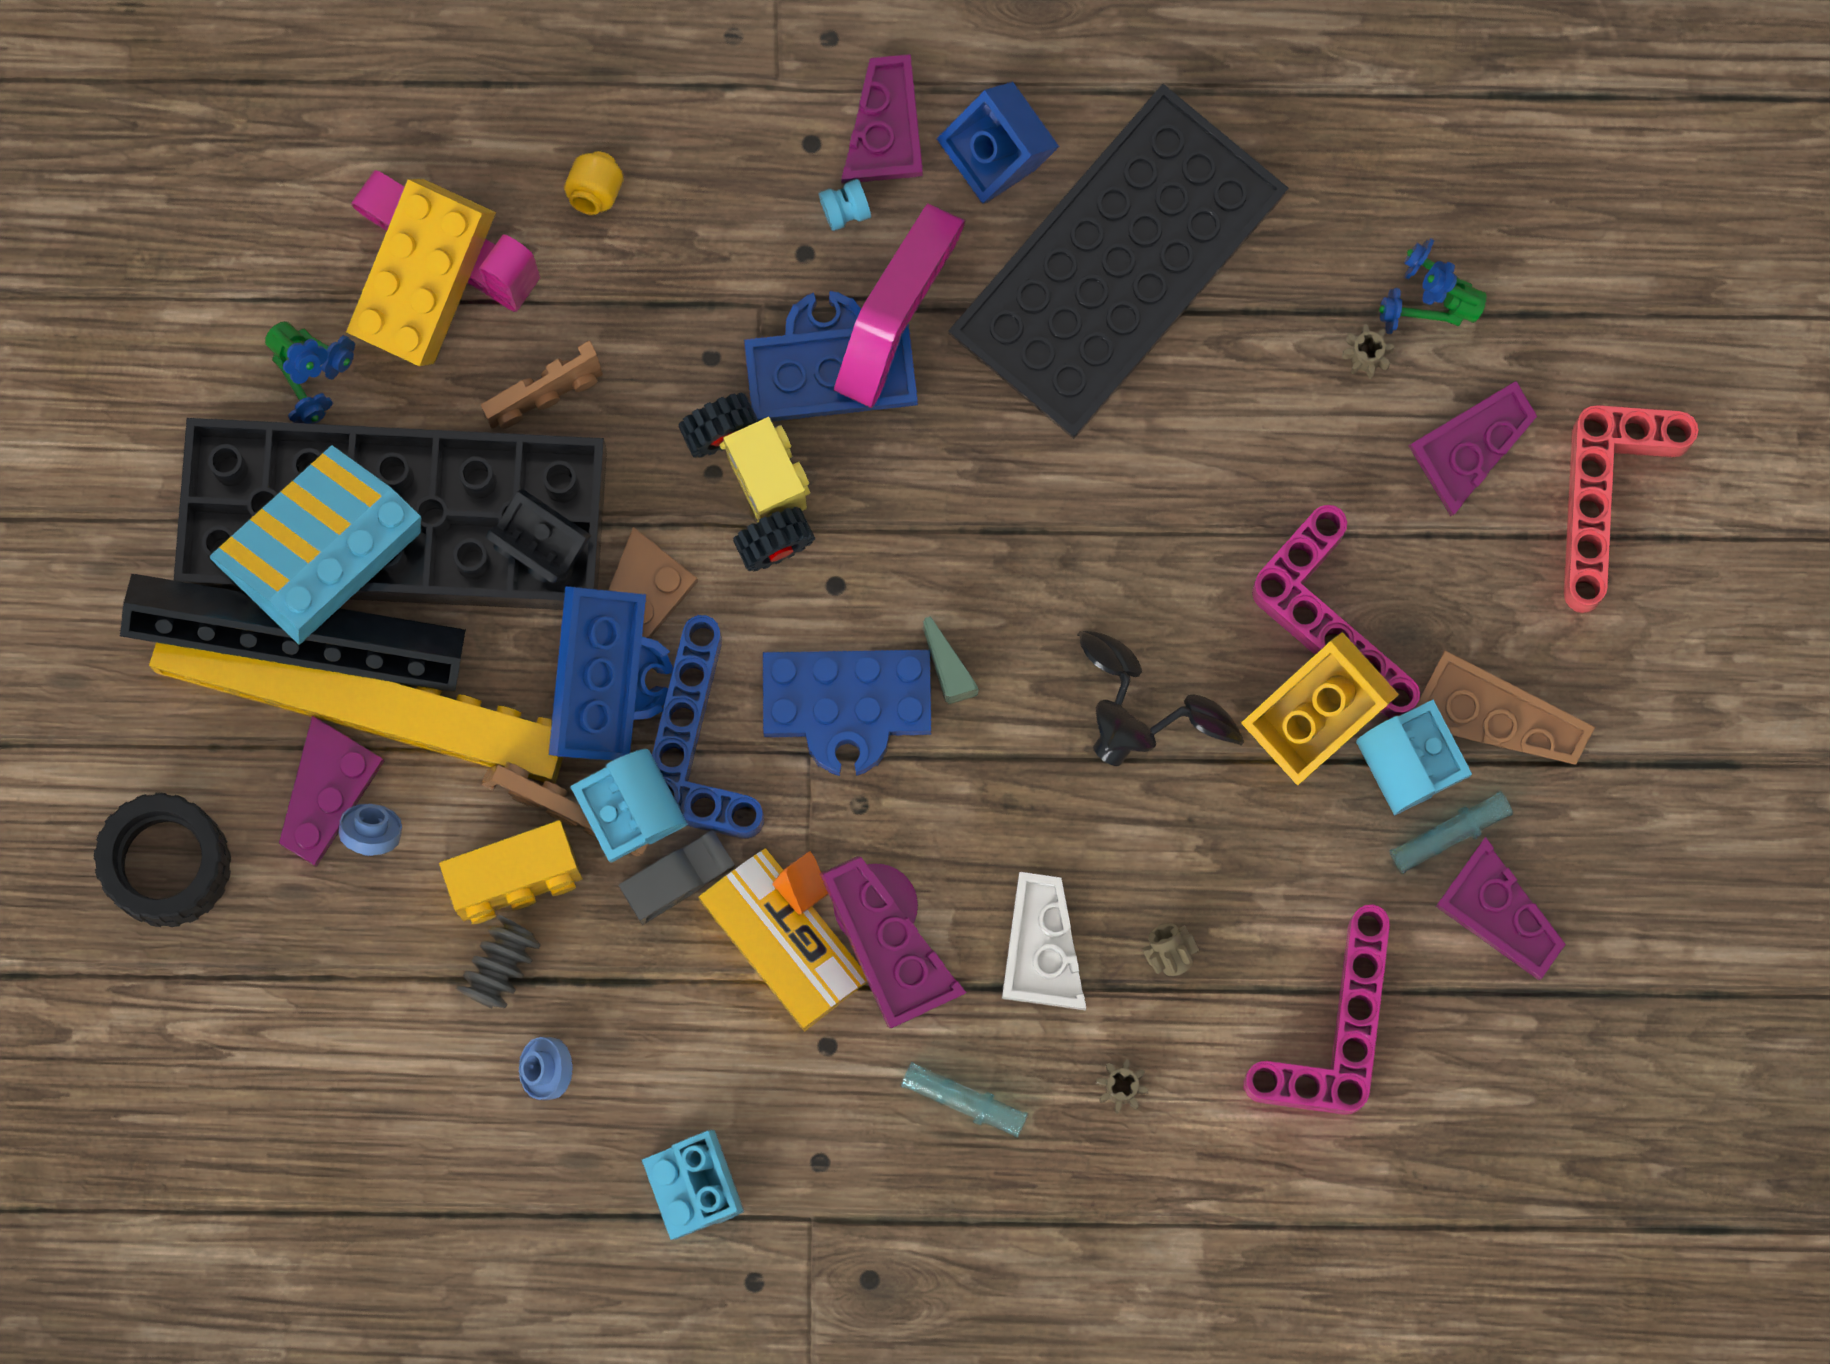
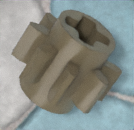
M1364 324L1362 332L1358 337L1353 333L1347 335L1346 341L1353 348L1344 350L1342 359H1351L1353 363L1352 374L1360 370L1367 372L1369 379H1372L1378 366L1388 370L1390 362L1383 355L1391 354L1394 351L1395 345L1385 344L1383 339L1385 329L1376 333L1370 331L1368 325ZM1363 345H1369L1370 351L1375 352L1373 358H1368L1367 353L1361 351Z
M1172 923L1160 925L1152 930L1148 937L1151 945L1143 948V953L1149 965L1153 966L1155 973L1159 974L1164 971L1168 976H1177L1189 970L1193 964L1191 954L1199 951L1193 935L1189 934L1186 926L1183 925L1178 929Z
M1128 1059L1124 1061L1122 1068L1115 1070L1112 1064L1107 1063L1106 1070L1110 1076L1108 1079L1098 1078L1095 1083L1105 1087L1106 1093L1099 1099L1100 1103L1110 1099L1115 1103V1113H1119L1122 1104L1128 1102L1136 1110L1139 1107L1137 1100L1134 1098L1136 1093L1143 1095L1149 1091L1147 1087L1139 1086V1079L1145 1073L1144 1069L1136 1073L1129 1070L1130 1062ZM1118 1076L1122 1081L1129 1078L1132 1081L1129 1088L1131 1095L1126 1096L1123 1092L1115 1094L1112 1091L1116 1083L1114 1077Z

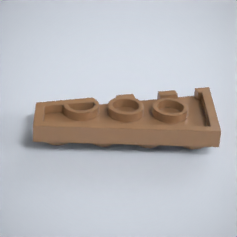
M1447 651L1443 652L1415 706L1417 708L1434 700L1454 737L1573 765L1577 764L1595 729L1594 726Z
M507 762L505 767L496 765L487 770L481 785L494 790L498 784L510 790L508 794L512 796L513 800L535 808H539L541 805L547 808L546 813L552 818L574 827L579 824L585 827L583 830L585 833L597 838L581 806L565 798L567 794L565 789L548 781H544L542 786L527 779L530 774L527 770L510 762ZM648 844L634 850L630 854L634 856L643 855Z

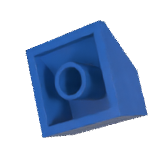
M1014 82L985 89L937 138L982 204L989 202L1034 172L1059 148L1057 142Z

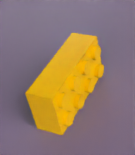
M408 179L346 333L417 366L434 364L496 212L425 179Z

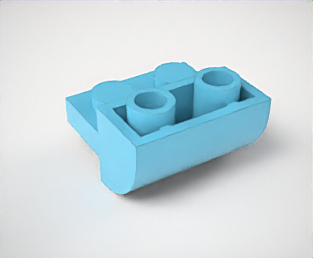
M1434 700L1399 717L1397 715L1356 740L1394 816L1472 775Z
M649 749L638 750L607 763L606 768L570 786L610 863L648 843L651 845L688 825Z
M715 1130L705 1131L674 1144L667 1150L642 1159L670 1240L678 1239L710 1225L724 1222L744 1212Z

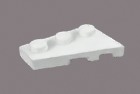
M1019 872L1002 999L1086 1010L1062 879L1060 877Z

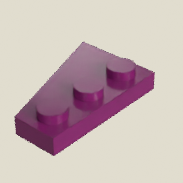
M911 54L870 58L841 184L858 179L859 182L923 176Z
M312 716L279 844L317 867L339 833L342 814L349 808L357 805L383 765L384 760Z
M1485 837L1435 907L1540 981L1566 944L1538 906L1532 903L1518 884L1517 878L1509 868H1506L1495 853L1494 847Z

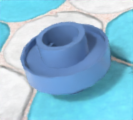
M359 804L349 808L341 816L339 824L340 840L347 848L365 856L382 855L398 846L401 838L402 824L400 818L394 811L384 806Z
M553 1037L532 1039L525 1046L519 1062V1076L525 1092L538 1100H552L559 1098L567 1090L573 1070L572 1059L567 1046L560 1039Z

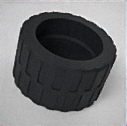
M166 793L137 796L136 799L130 802L126 801L119 806L115 813L110 814L105 821L103 829L98 833L96 850H94L97 879L101 882L102 890L107 897L113 900L114 904L128 915L140 922L144 921L151 926H169L170 928L178 927L180 924L187 922L191 923L198 920V917L204 913H208L225 892L224 888L231 873V870H229L231 854L227 848V840L224 833L194 802H188L184 797L167 795ZM163 822L180 824L195 835L201 847L202 858L196 877L182 892L166 899H152L138 893L131 886L125 874V859L131 843L142 831L152 825Z

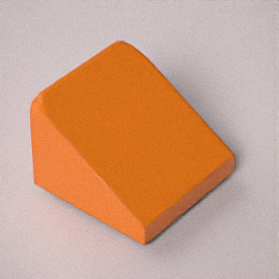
M811 851L785 868L772 883L799 916L829 894L821 878L818 863Z

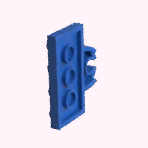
M830 291L829 303L835 309L836 315L831 321L821 323L815 320L812 315L817 305L814 293L805 296L797 304H793L786 318L785 335L744 340L751 406L758 421L770 417L771 422L918 405L909 323L901 334L881 394L873 408H870L834 391L847 346L861 308L853 298L850 299L838 292Z
M565 587L549 755L613 761L630 753L634 720L648 719L663 712L662 706L665 703L668 688L655 686L649 690L645 684V676L651 668L657 673L671 674L673 667L668 657L670 651L658 641L642 636L646 594Z
M930 650L763 652L764 737H806L809 754L817 766L838 776L841 773V763L836 758V751L842 745H853L860 752L859 758L854 763L856 776L866 773L874 766L880 764L887 752L889 735H931Z

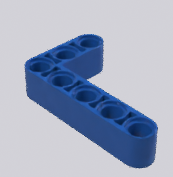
M697 615L686 622L682 631L652 756L669 789L674 793V799L688 824L687 826L707 831L714 830L715 833L749 839L756 836L764 825L763 811L760 803L755 798L688 782L722 646V636L718 623L709 616ZM701 628L711 630L714 634L712 642L706 646L695 645L691 641V637L696 630ZM691 668H697L704 673L702 682L694 687L687 686L681 681L683 673ZM681 708H687L694 713L693 721L685 727H678L671 722L673 713ZM677 748L684 753V759L679 766L667 767L661 762L663 753L668 749ZM708 798L715 803L714 812L710 816L698 817L692 812V807L698 799ZM743 807L753 809L756 813L754 823L747 827H740L733 822L735 812Z

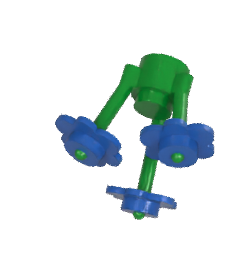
M1430 238L1423 245L1416 243L1412 249L1407 251L1404 264L1408 265L1409 268L1404 278L1408 280L1411 276H1414L1421 265L1427 268L1429 271L1425 275L1422 285L1423 289H1425L1423 302L1428 305H1432L1434 302H1443L1444 307L1448 308L1449 311L1440 312L1402 307L1400 288L1390 289L1388 297L1382 299L1379 308L1380 320L1386 322L1385 330L1387 334H1392L1393 330L1397 329L1400 316L1445 321L1456 326H1460L1463 319L1474 323L1479 319L1485 308L1486 293L1473 288L1471 283L1459 279L1453 273L1455 270L1453 263H1444L1442 261L1435 263L1427 257L1435 241Z
M279 322L267 333L265 344L274 353L272 361L281 369L299 400L295 405V410L288 414V418L292 423L316 424L324 418L325 411L330 409L333 401L331 398L326 397L324 393L317 394L313 398L307 397L300 384L307 381L309 376L317 377L321 371L325 372L326 378L330 380L334 379L339 372L346 371L354 358L355 342L349 339L348 336L343 335L338 342H333L328 346L314 338L306 329L298 331L290 322Z

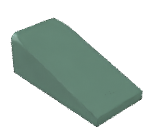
M931 616L926 617L923 621V631L945 702H948L949 705L977 696L979 688Z

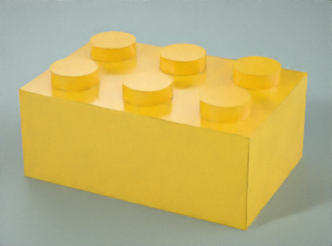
M1342 632L1325 645L1243 720L1241 724L1298 786L1399 694Z
M560 820L439 862L456 913L463 922L471 919L472 924H479L496 917L495 910L511 905L512 910L528 907L536 903L535 896L551 891L552 896L570 892L576 888L575 882L583 880L567 832Z

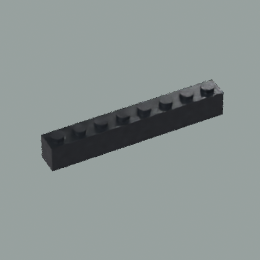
M132 573L123 602L120 636L455 692L466 629L339 608L299 645L245 592Z

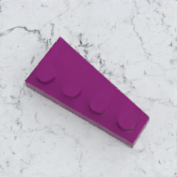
M856 856L820 873L888 1028H894L966 994L963 987L954 979L944 966L945 964L926 943L914 924L905 916L895 903L893 897L860 856Z

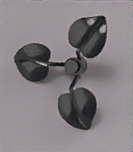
M1079 631L1077 636H1080V645L1089 660L1103 671L1119 676L1121 680L1115 702L1101 700L1096 706V718L1101 736L1093 745V749L1097 756L1106 763L1120 766L1131 750L1138 752L1152 751L1156 746L1154 735L1182 716L1189 717L1191 724L1196 729L1210 737L1239 745L1244 743L1242 735L1230 715L1214 701L1195 694L1187 695L1184 700L1185 706L1178 708L1149 729L1143 722L1135 719L1133 715H1130L1122 707L1130 684V676L1139 677L1142 673L1137 657L1127 646L1108 635L1092 631Z

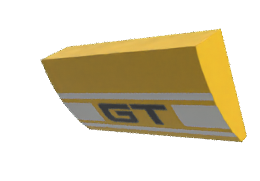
M765 848L699 896V900L805 1032L866 984L867 979L861 966L813 906L799 916L772 885L783 869Z

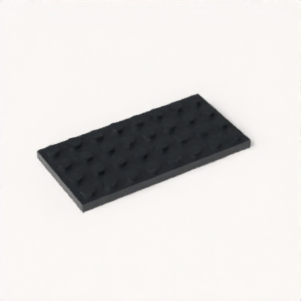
M1162 84L948 330V333L1064 432L1075 439L1286 195L1289 188L1166 85Z

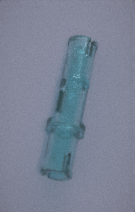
M1499 791L1492 797L1469 809L1466 806L1458 810V815L1407 843L1391 849L1390 855L1400 873L1404 874L1409 869L1440 854L1470 836L1476 839L1482 835L1481 831L1507 816L1510 817L1513 815V811L1504 794Z
M911 1062L901 1084L903 1088L913 1090L940 1104L975 1118L973 1123L981 1126L984 1122L1012 1134L1016 1138L1019 1137L1028 1116L1026 1112L1019 1111L995 1100V1095L988 1091L984 1095L949 1078L922 1068L914 1062Z

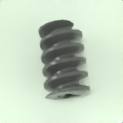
M497 914V918L504 925V928L491 926L488 930L496 942L482 941L480 947L487 954V957L474 956L472 959L479 972L465 971L463 975L471 987H456V990L491 1009L492 1007H507L508 1004L500 996V993H515L516 989L508 981L509 977L522 979L524 974L517 967V963L531 964L532 958L525 951L526 947L539 949L541 946L533 936V933Z

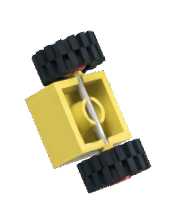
M734 393L726 398L724 396L718 398L716 402H709L702 409L697 408L692 411V415H687L683 418L684 421H681L678 427L693 457L701 458L707 454L709 456L713 455L718 450H726V455L758 520L757 523L747 526L748 529L741 530L733 538V542L749 572L752 570L758 571L761 568H769L774 563L779 564L783 559L795 556L796 552L806 549V546L813 543L815 537L802 512L807 509L805 496L810 494L807 486L809 481L801 464L797 462L792 465L790 458L793 457L790 451L791 444L782 425L774 428L770 417L758 421L746 394L738 393L737 395Z

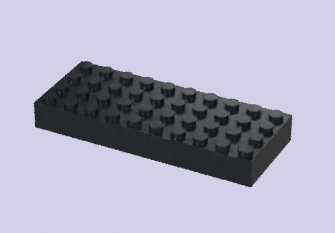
M187 418L173 579L175 581L244 592L210 559V555L333 445L391 487L421 516V533L348 600L563 610L566 586L598 590L607 448L604 438ZM521 489L526 490L592 535L568 576L556 583H545L536 579L528 572V566L516 558L509 559L499 554L493 547L494 543L485 537L489 529L498 525L515 494Z

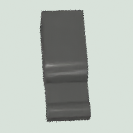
M711 830L686 847L668 854L620 883L619 888L640 923L644 925L695 894L707 883L727 873L735 865L714 830Z

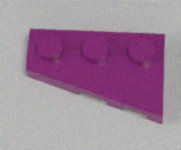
M1517 381L1408 445L1450 516H1453L1460 509L1463 502L1482 483L1491 469L1509 451L1536 419L1537 415Z

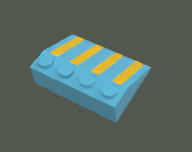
M331 445L210 555V559L300 645L421 533V516L391 487Z

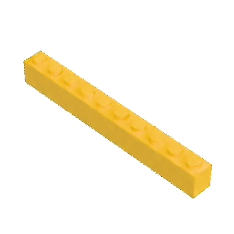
M157 642L149 663L151 669L160 675L309 717L314 716L323 721L490 768L496 765L505 767L506 763L510 762L527 770L530 773L529 779L543 783L548 781L556 784L563 757L549 755L551 719L538 717L537 722L521 719L522 713L520 711L505 706H498L496 711L480 707L482 703L480 700L466 695L458 694L456 700L440 696L442 690L420 686H417L415 689L396 682Z

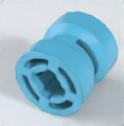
M858 179L845 183L844 188L840 190L827 189L819 192L822 208L832 231L845 227L846 222L853 219L860 222L871 218L869 205Z

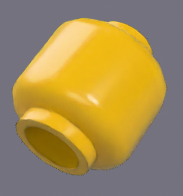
M600 151L585 153L578 156L572 165L564 185L565 194L573 208L584 214L596 215L599 212L612 208L623 183L624 176L620 167L615 163L614 158L609 154Z

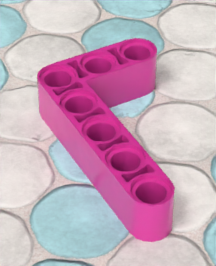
M374 170L351 205L361 215L387 231L405 187L382 172ZM503 234L496 245L485 239L468 284L509 310L517 312L539 281L540 275L532 252L517 240Z
M926 204L865 301L857 317L835 383V392L873 408L886 382L901 334L955 248L964 228V219L931 204Z
M1334 505L1320 506L1259 572L1253 585V599L1264 612L1314 655L1326 645L1324 641L1326 636L1330 634L1339 635L1343 632L1367 660L1377 667L1378 672L1394 689H1402L1409 695L1410 703L1407 706L1398 707L1389 703L1381 711L1389 718L1396 715L1399 717L1413 710L1419 701L1420 691L1416 682L1303 585L1339 545L1347 528V519L1341 509ZM1322 519H1329L1335 523L1338 531L1334 535L1325 536L1317 530L1316 522ZM1300 549L1307 552L1311 561L1306 566H1296L1290 561L1288 554L1292 550ZM1266 580H1275L1281 584L1283 594L1278 597H1269L1262 591L1261 584ZM1298 607H1307L1314 613L1315 621L1307 625L1300 624L1295 620L1293 610Z
M1376 905L1360 907L1351 917L1348 924L1331 1069L1260 1061L1249 1069L1243 1081L1244 1090L1253 1101L1337 1114H1353L1359 1111L1367 1102L1370 1094L1390 928L1389 917L1381 907ZM1363 916L1375 918L1379 923V933L1375 936H1366L1361 933L1358 928L1359 918ZM1360 957L1369 959L1374 965V975L1370 978L1359 977L1353 970V961ZM1360 999L1366 1002L1369 1007V1017L1365 1020H1356L1351 1017L1348 1012L1349 1001ZM1356 1041L1362 1045L1365 1054L1362 1061L1351 1062L1344 1057L1342 1048L1345 1042ZM1259 1071L1269 1072L1275 1080L1274 1090L1269 1093L1259 1092L1253 1085V1075ZM1300 1077H1308L1315 1081L1317 1085L1316 1096L1311 1099L1300 1097L1295 1090L1296 1080ZM1351 1083L1357 1087L1359 1100L1356 1104L1348 1105L1339 1099L1337 1090L1340 1084Z

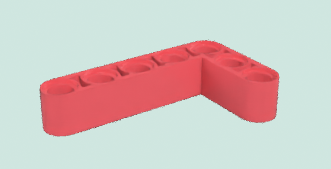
M1596 405L1584 409L1573 426L1571 441L1564 583L1565 601L1574 611L1586 613L1594 610L1607 592L1614 453L1661 457H1679L1685 454L1696 440L1699 431L1694 417L1688 413ZM1590 420L1598 422L1603 428V435L1597 437L1589 435L1585 431L1583 423ZM1631 423L1638 424L1642 427L1645 437L1638 440L1631 438L1626 433L1625 425ZM1675 426L1682 429L1686 435V441L1678 443L1671 440L1667 434V428ZM1589 460L1596 462L1600 466L1602 474L1598 477L1588 476L1582 469V462ZM1583 501L1595 503L1599 508V516L1594 518L1585 516L1580 510V503ZM1583 541L1591 542L1597 549V557L1589 559L1582 556L1578 551V543ZM1579 582L1591 584L1595 589V598L1587 600L1580 597L1576 592V584Z

